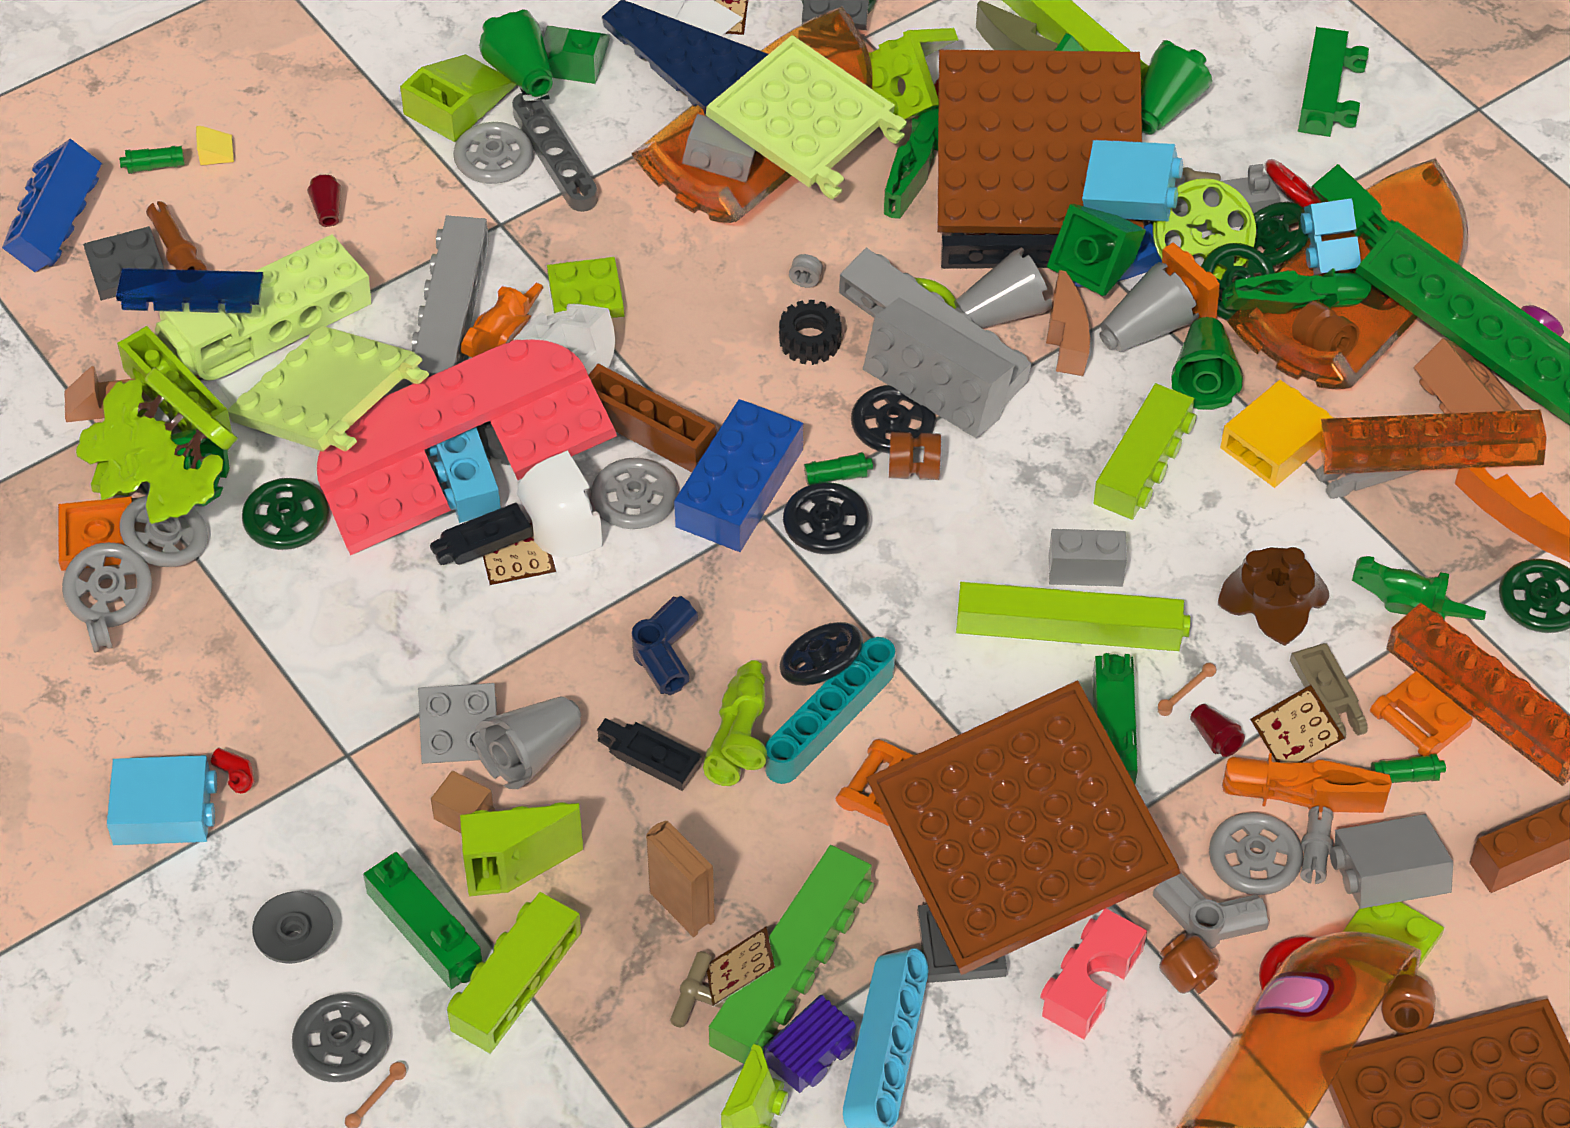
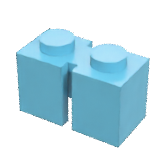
M1352 198L1311 204L1304 207L1305 213L1301 214V227L1303 233L1308 234L1311 242L1310 248H1306L1308 268H1313L1314 275L1326 274L1332 268L1335 269V272L1357 269L1361 263L1357 236L1328 241L1321 240V236L1356 230Z

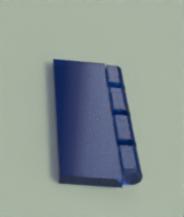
M122 268L116 299L121 301L122 310L148 311L149 302H153L154 311L183 312L184 303H189L190 312L219 313L220 304H225V313L251 314L252 305H259L264 274L263 272Z

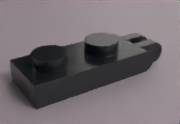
M515 502L443 531L440 539L430 544V549L436 555L440 565H446L453 561L457 565H461L531 537L532 528L519 505Z

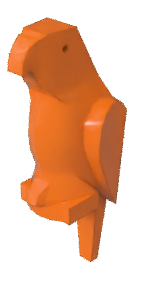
M536 282L524 295L514 288L502 286L498 290V300L495 306L481 314L474 322L473 328L470 327L461 343V353L473 358L495 347L513 341L531 318V315L527 313L542 291L543 285Z

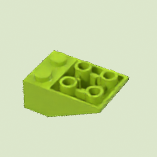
M466 54L423 66L400 86L403 113L438 134L456 142L465 131L482 118L516 84L500 72Z
M559 802L551 806L533 808L519 806L511 810L493 812L478 810L471 814L460 815L463 860L469 896L508 893L583 850L579 803L568 804Z

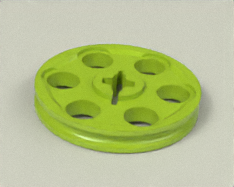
M1195 179L1178 186V198L1183 199L1187 203V214L1183 217L1177 216L1171 208L1169 221H1153V240L1161 260L1163 248L1167 246L1164 238L1168 231H1174L1179 234L1181 238L1180 248L1183 251L1189 252L1192 256L1200 255L1204 259L1212 250L1224 244L1243 243L1252 247L1255 244L1256 223L1248 202L1235 188L1214 179ZM1206 189H1213L1218 193L1219 203L1216 207H1210L1204 202L1203 193ZM1231 212H1237L1242 215L1244 225L1241 230H1233L1229 226L1227 219ZM1207 223V229L1215 234L1208 235L1203 239L1202 232L1197 231L1194 227H1200ZM1237 257L1233 265L1243 266L1247 259ZM1217 265L1213 275L1221 280L1226 270Z

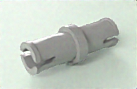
M1319 806L1309 810L1307 834L1303 836L1301 842L1304 858L1300 876L1305 882L1311 883L1312 872L1315 870V884L1322 883L1326 879L1327 858L1330 854V847L1333 846V841L1330 838L1334 817L1333 812L1323 807L1322 819L1319 820Z

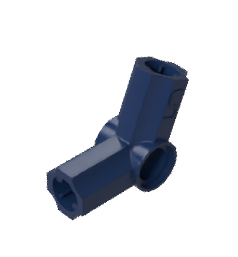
M673 596L650 619L641 620L632 628L634 660L645 668L660 694L665 693L669 696L681 691L690 679L689 673L671 645L698 620L697 611L682 596Z

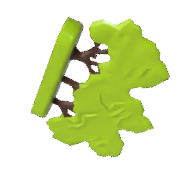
M155 366L145 377V382L159 395L153 401L144 402L140 379L129 380L126 383L118 381L103 399L104 421L94 423L89 428L84 429L80 434V443L76 449L77 457L90 465L96 462L108 461V468L100 479L101 500L111 498L119 491L123 494L134 492L142 482L147 481L150 483L146 509L151 524L165 521L169 517L177 518L181 515H187L195 504H204L215 495L213 483L222 471L223 459L219 455L212 454L202 457L200 443L203 439L209 438L223 450L230 449L238 439L237 436ZM163 400H166L178 411L171 422L156 421L154 418L158 406ZM143 408L148 409L141 417H137L140 410ZM185 417L197 428L196 433L189 443L177 445L171 440V432ZM186 448L182 455H177L178 450ZM193 449L190 455L194 456L190 469L186 470L183 467L184 459L189 450ZM200 460L202 462V465L197 470L195 469L196 462Z

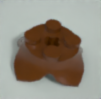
M1270 547L1254 550L1247 554L1243 563L1223 583L1218 598V606L1230 614L1238 616L1252 613L1256 617L1259 628L1266 636L1286 646L1303 632L1307 625L1311 608L1320 609L1326 605L1329 599V590L1319 574L1312 569L1310 563L1305 559L1304 552L1296 547H1289L1287 549Z

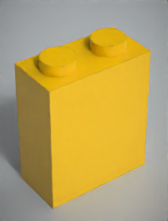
M1278 380L1224 425L1220 448L1275 488L1330 441L1335 418L1329 415L1325 409L1318 407L1305 398L1297 389L1290 387L1282 380Z

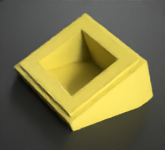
M196 126L197 151L200 165L234 162L231 134L204 126Z

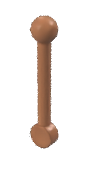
M1213 663L1204 664L1202 671L1169 700L1164 699L1158 703V713L1162 716L1170 715L1173 706L1206 677L1215 675L1217 671L1216 666Z
M393 1063L390 1066L388 1077L355 1113L346 1116L345 1125L347 1128H358L361 1124V1118L395 1080H401L406 1076V1067L403 1063Z

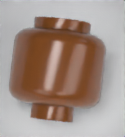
M1183 933L1159 953L1163 958L1160 961L1159 969L1179 993L1185 994L1195 989L1198 994H1201L1217 980L1213 972L1219 966V959L1198 935L1187 937Z
M1413 974L1398 975L1391 979L1384 988L1381 1012L1386 1024L1391 1029L1402 1034H1410L1428 1028L1435 1012L1436 997L1433 987L1427 980Z

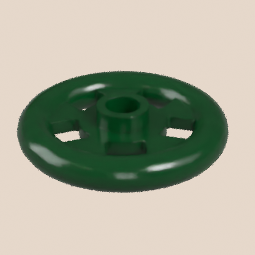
M1277 202L1253 214L1258 237L1255 239L1254 248L1257 249L1261 246L1265 249L1263 254L1268 258L1273 267L1293 258L1309 240L1308 234H1304L1301 227V214L1305 213L1304 207L1297 203ZM1284 215L1282 221L1279 218H1274ZM1299 222V228L1291 231L1289 225ZM1287 241H1289V243H1288L1286 246H1284L1283 248H1281V249L1278 250V251L1276 250V249L1282 247Z
M1228 243L1215 248L1205 257L1201 265L1206 272H1211L1212 274L1217 265L1226 270L1221 280L1217 279L1220 283L1219 290L1222 289L1223 291L1232 284V279L1254 277L1253 274L1267 275L1275 273L1271 262L1262 252L1243 243ZM1234 257L1247 259L1246 268L1234 266ZM1261 291V292H1264V293H1267V294H1275V295H1277L1276 293H1274V292H1272V291ZM1218 298L1217 316L1224 320L1246 323L1257 320L1266 314L1263 312L1225 309L1223 302Z
M279 478L264 483L248 496L242 509V524L249 537L259 545L275 550L295 549L308 544L323 531L328 521L329 506L324 494L312 483L297 478ZM292 492V497L277 499L276 494ZM309 499L314 508L303 511L300 502ZM261 504L269 505L267 515L256 514ZM285 509H289V510H290V511H288V512H286V513H281V512H280L281 510H285ZM301 521H304L308 526L296 533L292 528ZM271 524L280 530L276 535L266 532L265 528Z
M1529 559L1513 565L1504 574L1499 585V598L1505 612L1516 623L1529 630L1541 633H1556L1570 629V610L1566 614L1556 610L1561 605V602L1570 606V568L1548 559ZM1533 573L1540 574L1541 577L1533 582H1529L1526 576ZM1562 580L1569 589L1561 592L1560 586L1556 581ZM1514 590H1524L1525 600H1516ZM1530 609L1546 613V618L1530 614Z

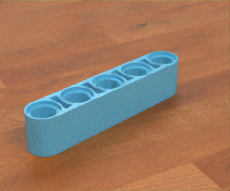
M917 948L881 955L875 962L843 1105V1119L847 1128H892L897 1122L928 978L927 960L925 955Z

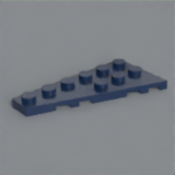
M620 0L602 16L604 28L623 44H629L634 49L636 56L640 59L645 58L652 70L676 91L685 93L688 96V101L693 106H699L704 110L705 116L706 108L712 101L769 55L626 0Z

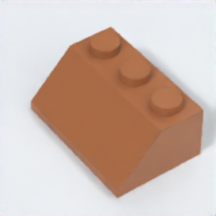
M1442 338L1413 367L1422 377L1419 380L1421 386L1434 396L1436 394L1441 400L1439 404L1440 409L1452 420L1456 419L1462 426L1459 432L1473 445L1478 442L1491 448L1526 433L1536 426V423L1489 367L1448 339Z

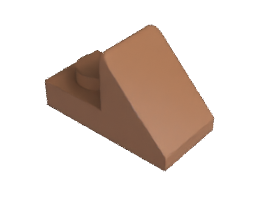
M91 366L64 391L66 423L105 418L103 399L118 381L126 383L134 379L98 382L95 367Z

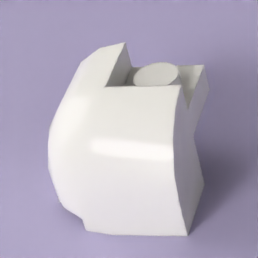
M568 304L566 311L557 312L549 316L542 312L532 319L514 338V340L533 339L559 344L573 352L581 360L588 374L598 363L608 368L615 347L614 326L609 309L582 304Z
M568 450L547 458L531 468L518 484L517 496L532 520L534 542L543 551L553 556L570 558L583 555L603 545L600 515L597 511L592 512L590 500L586 493L590 487Z

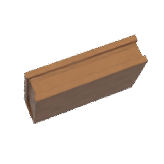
M663 821L653 826L646 834L650 893L694 938L698 935V931L701 928L715 922L713 866L669 821Z

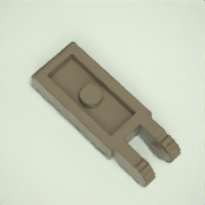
M1327 643L1291 653L1290 662L1303 686L1306 688L1312 685L1343 736L1346 738V730L1338 714L1344 712L1347 713L1348 722L1355 734L1362 735L1367 733L1368 724L1358 705L1359 700Z

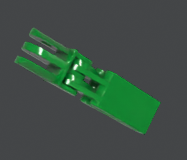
M939 106L919 115L918 119H912L910 139L906 145L900 146L896 152L884 193V215L890 218L900 219L928 180V172L934 150L938 151Z
M1339 164L1311 186L1313 193L1322 203L1352 198L1356 230H1350V233L1354 237L1361 236L1370 251L1395 223L1394 220L1389 221L1382 214L1381 204Z
M1334 268L1323 276L1298 275L1295 271H1283L1235 280L1222 292V302L1225 309L1286 314L1289 310L1303 308L1312 301H1319L1329 308L1353 307L1368 296L1371 291V283L1357 273H1335ZM1261 291H1272L1279 295L1267 294Z

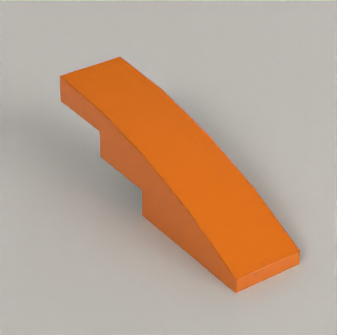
M1473 456L1461 461L1455 481L1456 486L1481 509L1510 531L1538 548L1570 563V520L1542 492L1530 498L1508 474L1495 480Z

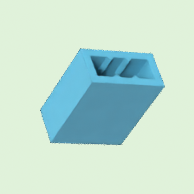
M1093 140L1082 197L1084 207L1118 215L1124 219L1169 221L1171 208H1176L1178 190L1175 187L1176 178L1181 179L1183 159L1178 158L1175 144Z
M207 756L113 759L107 827L113 845L207 842L208 827L215 824L214 803H210V794L217 793L216 770H210Z

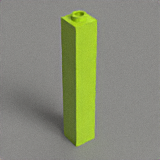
M1002 0L1020 17L1036 23V31L1055 43L1059 44L1067 33L1075 38L1084 51L1131 52L1072 0ZM1140 59L1142 87L1148 65Z
M960 582L957 634L1166 651H1180L1182 637H1189L1190 615H1184V600Z

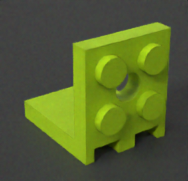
M955 28L907 30L903 32L904 36L896 40H887L878 45L879 49L859 55L869 87L895 105L893 114L908 121L939 106V99L925 56L958 41ZM900 78L904 80L906 85L903 94L899 92L897 86Z

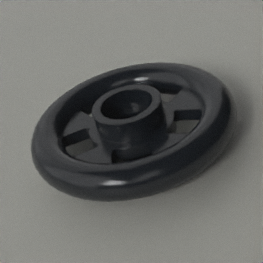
M883 385L867 391L856 401L851 413V424L854 433L865 445L879 452L890 453V439H885V433L891 434V431L911 432L914 438H918L921 433H933L936 417L935 413L900 393L896 388L890 385ZM885 400L888 403L879 409L873 406L874 403ZM904 400L914 406L908 410L899 403ZM889 415H897L898 417L892 418ZM875 418L878 427L869 429L865 420ZM911 419L921 421V426L918 430L909 428Z
M830 482L815 483L798 490L788 500L783 512V524L789 538L799 547L817 554H837L851 549L864 538L870 523L869 510L862 497L844 485ZM829 497L843 500L842 505L839 507L837 503L828 500ZM811 501L815 505L809 513L801 509L806 502ZM844 515L855 516V524L844 525ZM806 522L809 523L813 532L806 534L800 528V525ZM839 533L840 538L825 540L824 535Z
M835 622L818 626L804 633L783 653L779 666L782 677L787 682L800 686L821 683L835 677L847 669L860 654L863 646L861 631L852 624ZM847 645L843 651H839V647ZM803 661L805 662V665L798 669H795L796 665L800 664Z

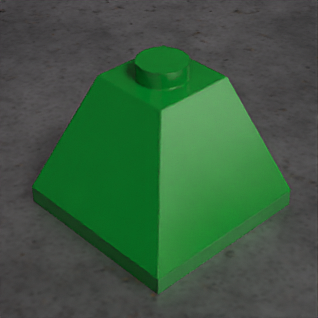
M547 25L543 41L552 78L596 84L610 41V34Z
M1070 204L1047 268L1059 273V270L1066 271L1074 282L1101 296H1106L1134 262L1146 229L1118 215L1077 204Z

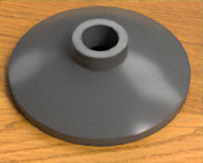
M287 892L273 897L259 909L253 921L252 933L257 948L267 958L286 964L300 963L313 958L326 947L332 935L333 920L326 904L316 896L304 892ZM291 932H300V934L297 936H288Z

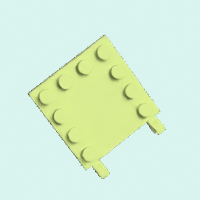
M793 35L712 101L706 108V116L806 186L810 187L816 182L823 194L830 199H834L842 192L838 185L844 181V177L840 173L831 170L835 164L878 127L881 128L884 136L890 142L897 144L905 136L900 130L907 125V122L902 117L893 114L895 107L893 103Z
M321 326L314 330L309 338L298 348L290 351L285 359L273 370L265 373L254 387L239 396L237 402L228 409V415L234 423L320 451H324L330 445L347 451L357 442L356 438L350 437L345 433L351 425L403 378L414 384H420L429 376V373L417 366L423 360L415 352Z

